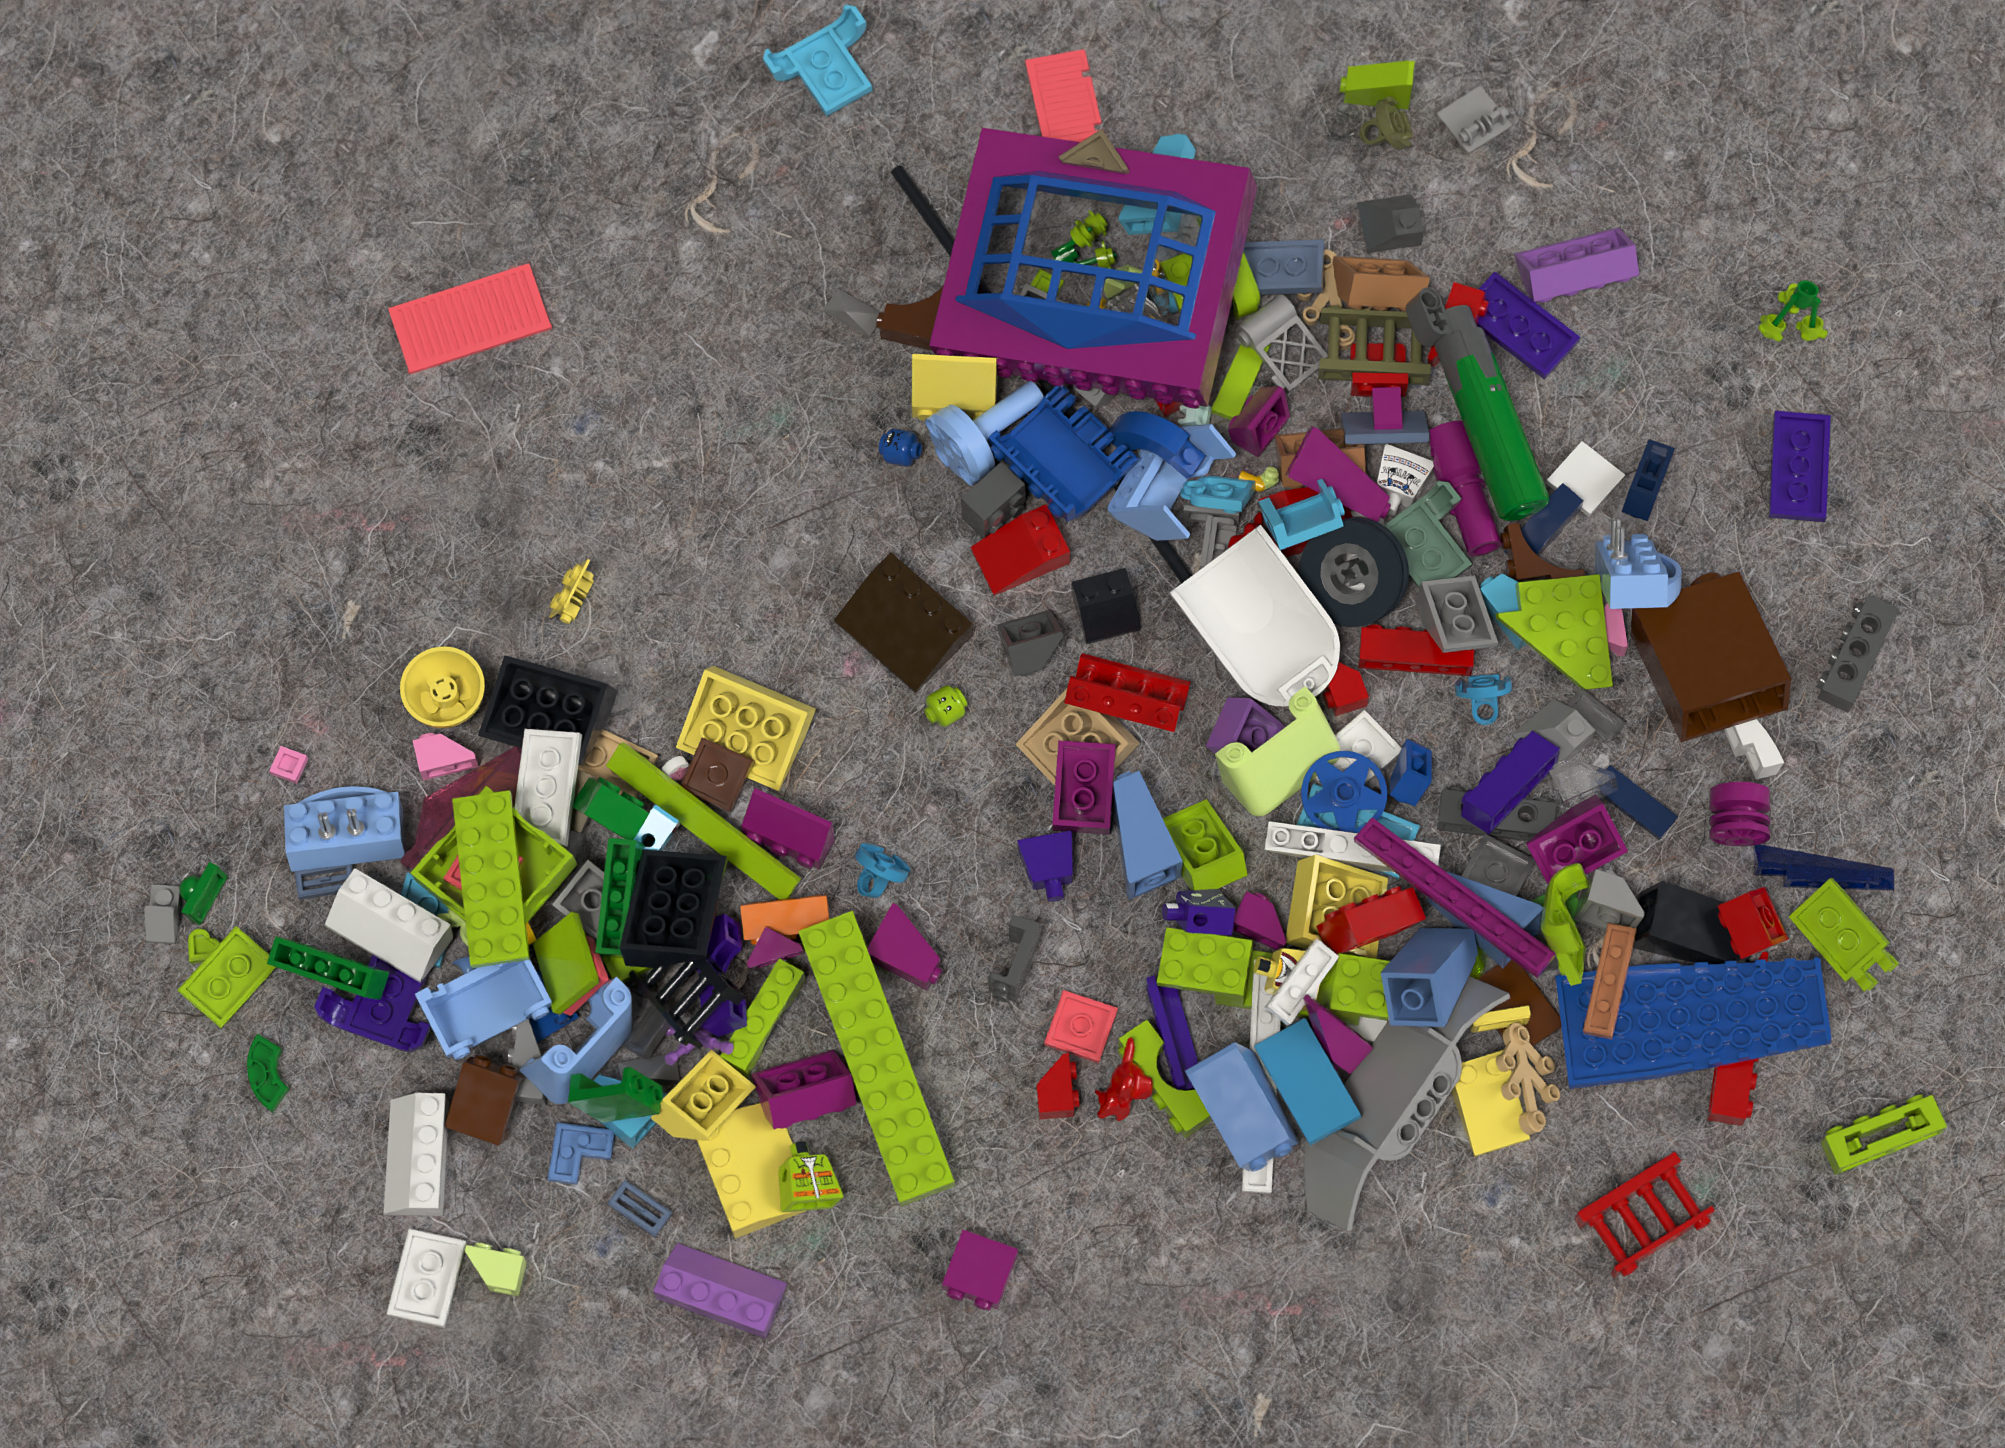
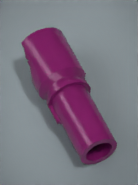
M1451 421L1430 429L1429 444L1431 456L1434 458L1433 471L1437 482H1449L1461 498L1460 503L1450 513L1456 518L1468 555L1472 557L1482 556L1501 547L1502 542L1484 492L1485 481L1479 477L1482 471L1463 422Z

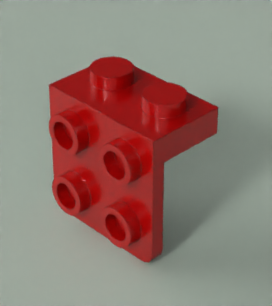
M1356 343L1350 347V360L1355 358ZM1367 343L1366 359L1369 361L1383 360V343ZM1394 344V360L1396 362L1406 363V348L1403 344ZM1352 373L1350 394L1351 396L1370 397L1372 388L1400 387L1401 397H1406L1408 373Z

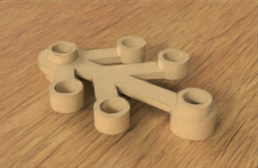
M1325 249L1324 259L1329 260L1330 263L1324 265L1323 280L1325 287L1323 293L1319 294L1312 306L1305 308L1303 311L1302 319L1307 325H1315L1318 322L1321 309L1328 302L1330 306L1342 307L1341 298L1337 294L1333 268V256L1337 255L1330 250ZM1297 293L1296 295L1300 300L1307 301L1311 299L1313 293ZM1369 306L1366 309L1362 308L1360 310H1372V306ZM1308 313H1313L1316 317L1314 319H1309L1306 317V315ZM1340 325V333H1347L1349 337L1344 339L1339 336V350H1348L1354 344L1355 333L1347 325Z
M1515 1022L1510 1024L1503 1032V1041L1506 1047L1502 1054L1496 1057V1066L1501 1072L1514 1069L1507 1083L1501 1086V1093L1506 1100L1515 1099L1521 1094L1519 1086L1521 1083L1526 1112L1519 1116V1125L1525 1134L1532 1135L1542 1131L1546 1124L1544 1114L1541 1111H1537L1533 1086L1547 1104L1559 1100L1560 1092L1556 1085H1547L1537 1074L1538 1072L1544 1076L1552 1073L1555 1068L1553 1060L1548 1056L1541 1057L1529 1042L1528 1030L1522 1024ZM1515 1054H1516V1060H1517L1516 1066H1515V1059H1514V1055H1515ZM1527 1057L1534 1063L1537 1072L1528 1063Z

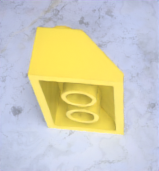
M711 1049L667 1094L660 1103V1114L652 1115L651 1119L673 1137L706 1141L750 1095L756 1086Z

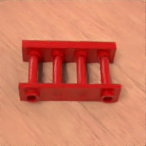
M1082 653L1079 658L1076 676H1070L1064 703L1175 732L1180 710L1184 711L1191 682Z
M1675 1152L1577 1212L1574 1218L1580 1229L1586 1225H1589L1590 1228L1594 1227L1617 1261L1618 1265L1611 1271L1613 1278L1620 1274L1623 1277L1630 1275L1639 1268L1637 1263L1691 1229L1695 1228L1699 1231L1712 1222L1710 1217L1715 1211L1713 1206L1701 1212L1677 1177L1678 1171L1676 1169L1679 1167L1681 1160ZM1660 1179L1663 1182L1667 1181L1691 1216V1219L1678 1227L1652 1191L1654 1188L1652 1184ZM1636 1194L1644 1198L1667 1232L1666 1235L1652 1242L1628 1207V1199ZM1612 1209L1615 1213L1618 1212L1643 1248L1629 1258L1603 1221L1605 1219L1603 1215Z

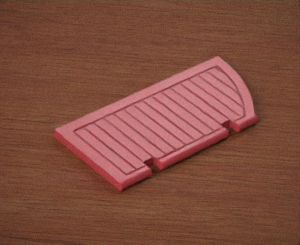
M1084 49L1025 60L1042 137L1082 142L1099 131L1094 129L1095 125H1100L1102 122L1091 76H1082V72L1089 71Z

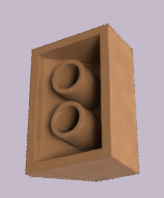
M1333 256L1337 294L1350 308L1362 309L1363 306H1372V308L1377 310H1388V307H1395L1406 312V304L1423 288H1428L1430 277L1409 260Z
M1342 428L1321 430L1329 440L1366 474L1363 444H1345ZM1307 432L1275 435L1274 437L1279 477L1283 487L1298 489L1304 486L1287 477L1285 473Z

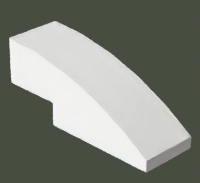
M1757 719L1724 729L1735 757L1746 755L1755 779L1778 773L1784 761L1773 740Z

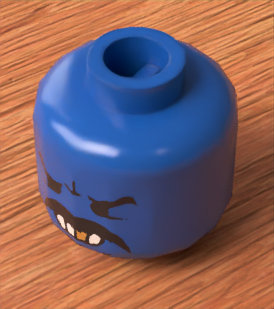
M893 428L882 435L879 442V453L883 456L886 463L907 467L911 466L915 459L920 458L922 444L919 443L918 436L913 431Z

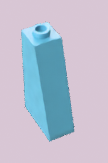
M1174 134L1171 136H1161L1152 153L1194 159L1196 149L1186 134ZM1124 205L1118 220L1128 235L1152 233L1157 210ZM1166 211L1162 232L1178 231L1182 213Z

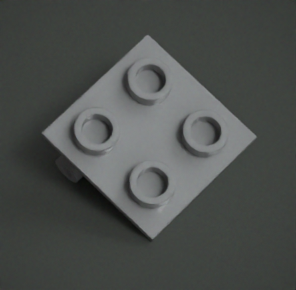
M1478 86L1436 113L1468 154L1512 127V124L1506 118L1509 115L1507 109L1504 106H1496L1481 86Z

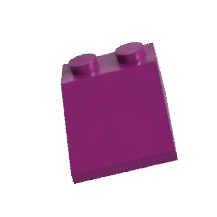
M1058 740L1053 831L1110 835L1116 744Z
M1596 794L1568 809L1526 842L1547 885L1555 873L1566 866L1579 863L1585 874H1588L1628 852L1604 804Z

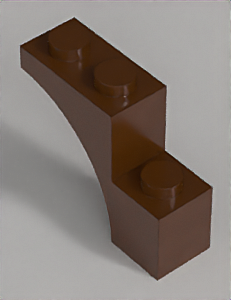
M1519 523L1508 524L1504 528V533H1501L1503 550L1507 549L1509 560L1505 561L1507 576L1512 577L1515 581L1527 582L1540 579L1548 580L1585 576L1584 569L1569 570L1559 568L1537 556L1526 543Z

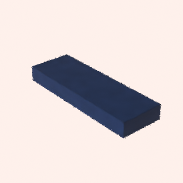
M1611 765L1592 786L1595 792L1659 841L1678 819L1677 815Z

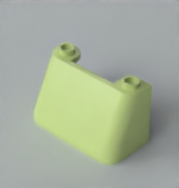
M1306 686L1296 692L1289 701V711L1296 720L1255 751L1251 752L1242 743L1234 742L1215 753L1222 783L1244 808L1254 816H1264L1302 788L1307 771L1319 758L1329 753L1340 751V745L1315 696ZM1339 758L1327 762L1333 765ZM1315 772L1313 773L1310 782L1317 777Z

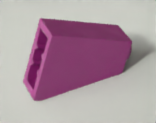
M892 903L867 947L873 964L927 991L931 983L935 985L942 974L940 958L899 906Z

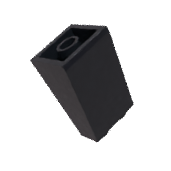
M1661 881L1639 893L1637 901L1644 911V916L1636 927L1637 933L1633 946L1634 949L1694 964L1698 962H1708V965L1725 964V961L1749 962L1750 956L1741 959L1740 955L1734 952L1730 943L1732 937L1728 928L1723 927L1719 920L1718 912L1720 911L1718 905L1725 902L1665 881Z

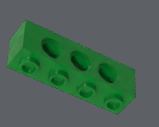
M608 838L595 953L603 957L623 958L620 944L642 850L644 849V844L637 840Z
M275 936L267 964L362 997L381 1000L389 972L293 939Z

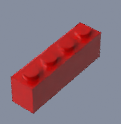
M1368 625L1361 628L1359 669L1471 676L1474 649L1443 653L1426 629L1423 631H1412L1409 627L1384 629L1380 625Z

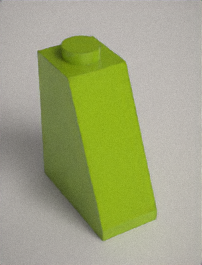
M1407 60L1349 66L1347 77L1341 76L1340 93H1345L1344 103L1376 106L1377 101L1391 96L1398 102L1394 105L1397 109L1408 110L1415 61Z

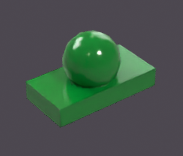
M209 862L201 877L196 875L185 877L179 886L180 895L186 901L181 912L192 923L199 926L202 924L228 878L217 865Z

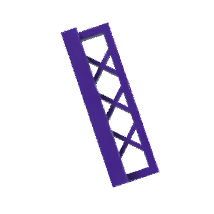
M1155 976L1146 977V991L1159 1036L1164 1042L1163 1050L1174 1088L1183 1091L1195 1090L1185 1071L1198 1064L1178 991L1176 988L1157 986Z

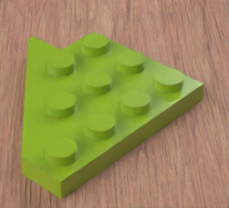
M1600 574L1515 583L1518 611L1495 614L1496 619L1580 689L1589 690L1613 687Z

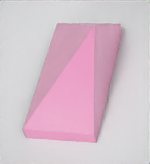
M1607 603L1604 607L1608 649L1618 656H1625L1628 643L1622 609H1610Z

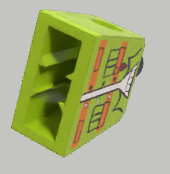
M802 1141L790 1145L792 1157L788 1158L778 1170L782 1213L833 1208L843 1198V1193L828 1157L824 1154L810 1155L807 1142Z

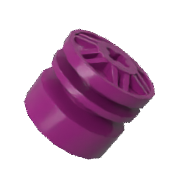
M1726 782L1715 785L1710 789L1709 810L1715 815L1711 816L1709 820V825L1711 826L1709 838L1713 842L1726 846L1743 847L1763 844L1769 841L1770 829L1768 827L1770 825V818L1765 815L1770 810V790L1768 787L1752 782Z

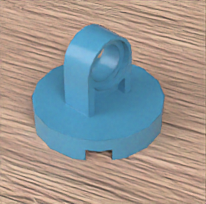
M1482 674L1469 676V682L1463 683L1461 679L1457 680L1454 683L1455 694L1461 698L1471 699L1472 714L1475 721L1481 725L1492 724L1498 716V696L1512 691L1511 678L1506 676L1504 680H1500L1499 674ZM1480 705H1490L1494 711L1493 715L1490 718L1480 717L1477 712Z
M862 843L855 853L857 861L864 866L857 881L859 894L870 898L880 897L889 880L897 883L905 882L910 867L899 856L893 854L891 858L882 853L884 848L871 843ZM873 878L874 885L872 890L869 891V882Z

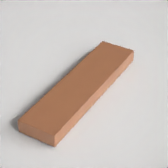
M1611 923L1607 924L1583 1034L1613 1039L1637 933L1636 928Z

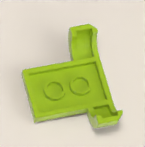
M1197 217L1195 219L1200 228L1202 218ZM1244 252L1232 298L1234 304L1233 313L1236 320L1257 312L1261 303L1260 293ZM1182 253L1160 262L1166 280L1186 286L1193 259L1192 256ZM1171 292L1180 313L1183 296Z
M1579 863L1562 868L1551 878L1545 892L1541 919V931L1547 941L1548 948L1556 953L1560 973L1562 976L1566 975L1571 986L1582 983L1586 946L1565 905L1570 895L1588 887L1589 880Z

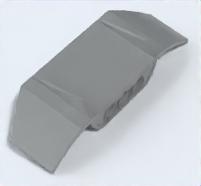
M1468 976L1444 1027L1390 1025L1388 1020L1371 1045L1373 1049L1355 1068L1344 1084L1362 1118L1311 1146L1307 1140L1305 1141L1304 1174L1307 1211L1346 1231H1352L1356 1206L1367 1174L1377 1159L1394 1161L1410 1153L1460 1079L1462 1061L1459 1049L1456 1047L1457 1042L1466 1029L1479 1017L1510 998L1509 993Z

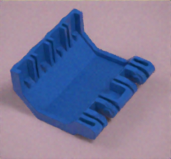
M1055 386L1042 399L1037 408L1010 433L1000 437V433L996 430L988 438L993 456L998 461L1003 459L1010 466L1009 469L1020 480H1025L1029 484V491L1037 499L1042 497L1049 504L1047 507L1055 517H1062L1069 522L1087 513L1138 463L1139 458L1131 450L1127 452L1128 447L1125 444L1118 446L1107 457L1102 451L1113 442L1115 435L1112 432L1107 433L1109 429L1092 412L1089 413L1085 406L1079 408L1068 419L1064 413L1073 406L1077 398L1073 394L1069 395L1070 391L1065 386Z

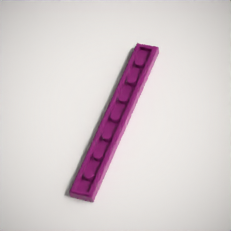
M1373 817L1354 837L1356 844L1536 978L1541 975L1555 958V952Z

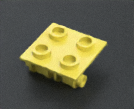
M589 559L581 564L577 563L573 569L569 568L561 582L564 584L561 593L557 592L549 605L552 608L549 615L550 618L559 614L561 616L560 621L566 624H570L571 621L575 620L580 609L578 606L583 604L578 598L585 599L594 582L592 579L594 575L586 571L590 562Z

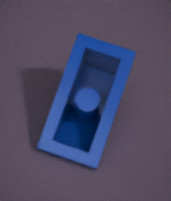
M1406 739L1390 778V795L1401 803H1408L1415 807L1432 782L1431 750Z

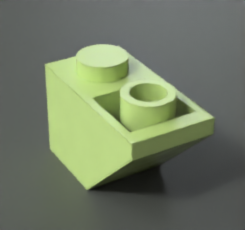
M475 1243L474 1246L466 1245L465 1252L490 1291L519 1297L527 1263L524 1256H520L521 1252L504 1248L503 1252L494 1251L492 1246L483 1243Z

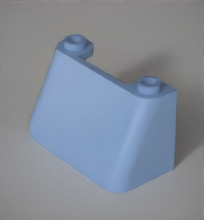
M530 960L479 967L445 985L442 983L437 985L438 991L435 989L430 991L427 987L415 993L417 1001L447 1058L454 1057L455 1060L466 1057L471 1053V1048L532 1017L534 1020H538L549 1014L548 1008L552 1006V1001Z
M617 977L607 981L587 1000L590 1002L591 1011L586 1020L595 1030L575 1052L565 1045H555L543 1056L537 1059H528L519 1069L554 1104L560 1105L568 1102L571 1075L581 1073L592 1079L632 1033L631 994Z

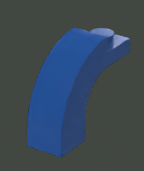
M1141 411L1126 412L1117 417L1107 432H1112L1115 435L1112 444L1116 448L1125 444L1128 447L1127 452L1136 449L1150 451L1163 458L1186 479L1194 474L1205 457L1200 450L1187 440L1189 437L1187 432L1174 423L1151 413Z

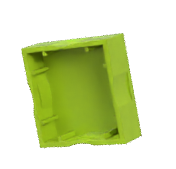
M486 786L479 795L494 792ZM513 808L518 855L523 858V862L520 865L525 921L527 924L578 864L570 852L545 832L530 825ZM454 826L445 837L431 848L410 873L420 886L465 921L462 891L443 880L458 856L456 829Z

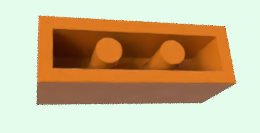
M827 894L740 905L744 940H751V945L757 944L765 927L795 940L797 939L796 934H799L798 931L829 920Z

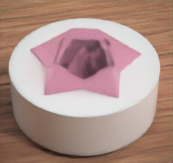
M677 756L665 763L661 771L674 781H677L685 776L689 764L684 757Z

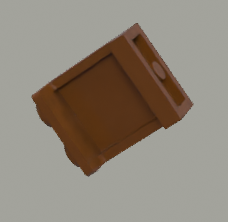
M482 1055L471 1056L463 1062L445 1127L497 1146L501 1145L507 1140L510 1130L507 1128L519 1085L524 1081L525 1075L519 1073L518 1068L514 1066L493 1064L490 1058Z

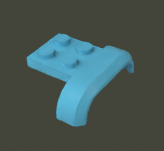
M845 5L840 17L832 24L779 53H771L769 49L765 50L763 61L777 81H786L799 76L826 117L872 91V85L847 50L848 47L862 36L866 29V21L856 6Z

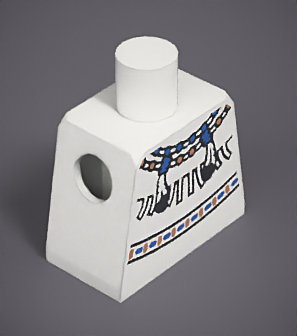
M1385 445L1377 485L1390 497L1388 503L1391 506L1387 514L1395 515L1399 505L1409 507L1416 502L1433 475V461L1394 446Z

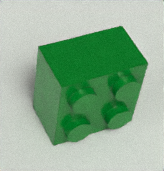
M589 777L574 800L573 808L620 837L634 840L650 814L642 809L644 803L624 791L619 795L618 793L621 789L601 777L597 781Z

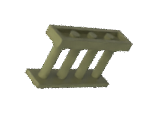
M1336 305L1327 308L1322 307L1320 324H1329L1328 356L1319 360L1318 380L1351 381L1352 373H1408V384H1429L1431 364H1424L1422 362V345L1415 337L1406 312L1343 309L1341 306ZM1340 325L1356 326V349L1353 360L1339 358ZM1367 326L1384 327L1383 360L1369 361L1366 359ZM1395 328L1412 329L1411 361L1408 363H1400L1394 360Z

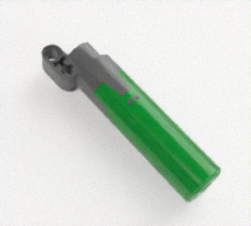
M1423 288L1406 304V313L1418 342L1425 347L1435 346L1446 380L1499 518L1505 521H1515L1541 511L1548 504L1549 495L1484 329L1477 327L1469 306L1459 305L1445 310L1439 294L1432 288Z

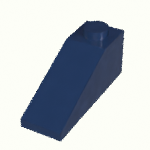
M1651 439L1648 440L1627 494L1622 513L1645 521L1649 520L1675 448Z

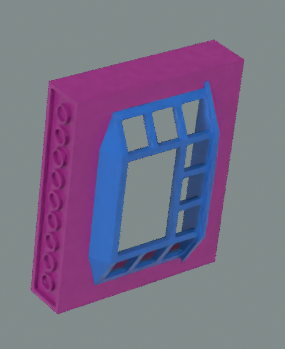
M982 127L929 344L934 354L996 358L997 375L1004 378L1016 375L1021 376L1026 381L1037 382L1038 379L1046 380L1054 386L1062 387L1065 384L1075 385L1077 389L1091 391V388L1101 389L1103 393L1109 395H1118V392L1129 394L1131 398L1138 400L1150 397L1156 398L1157 402L1163 404H1172V401L1183 403L1184 406L1198 409L1199 406L1208 407L1258 188L1250 168L1115 148L1129 169L1128 174H1121L1063 164L1059 156L1080 142ZM1004 186L1027 190L1021 214L996 215L1001 191ZM1037 191L1156 209L1157 212L1143 272L1134 273L1022 255ZM1166 211L1195 215L1202 218L1195 247L1161 236ZM1019 224L1012 253L986 255L994 225ZM1159 246L1192 256L1193 259L1186 286L1152 276ZM1010 263L1002 293L977 294L985 264ZM1020 265L1053 270L1046 299L1013 294ZM1063 272L1096 276L1089 306L1056 301ZM1106 279L1140 284L1133 313L1099 308ZM1149 286L1183 296L1177 326L1143 316Z

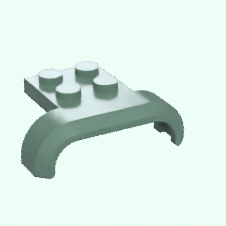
M1438 481L1427 494L1384 525L1401 543L1408 560L1409 577L1418 588H1420L1422 581L1456 578L1472 566L1470 560L1439 522L1461 501L1460 496L1449 482Z

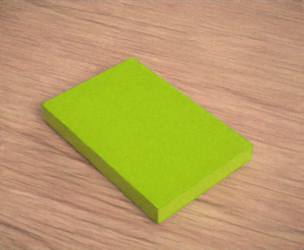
M571 911L533 943L546 991L552 1001V1012L559 1015L599 983L580 915Z
M235 926L180 986L177 992L222 1029L277 967L267 964L269 954Z

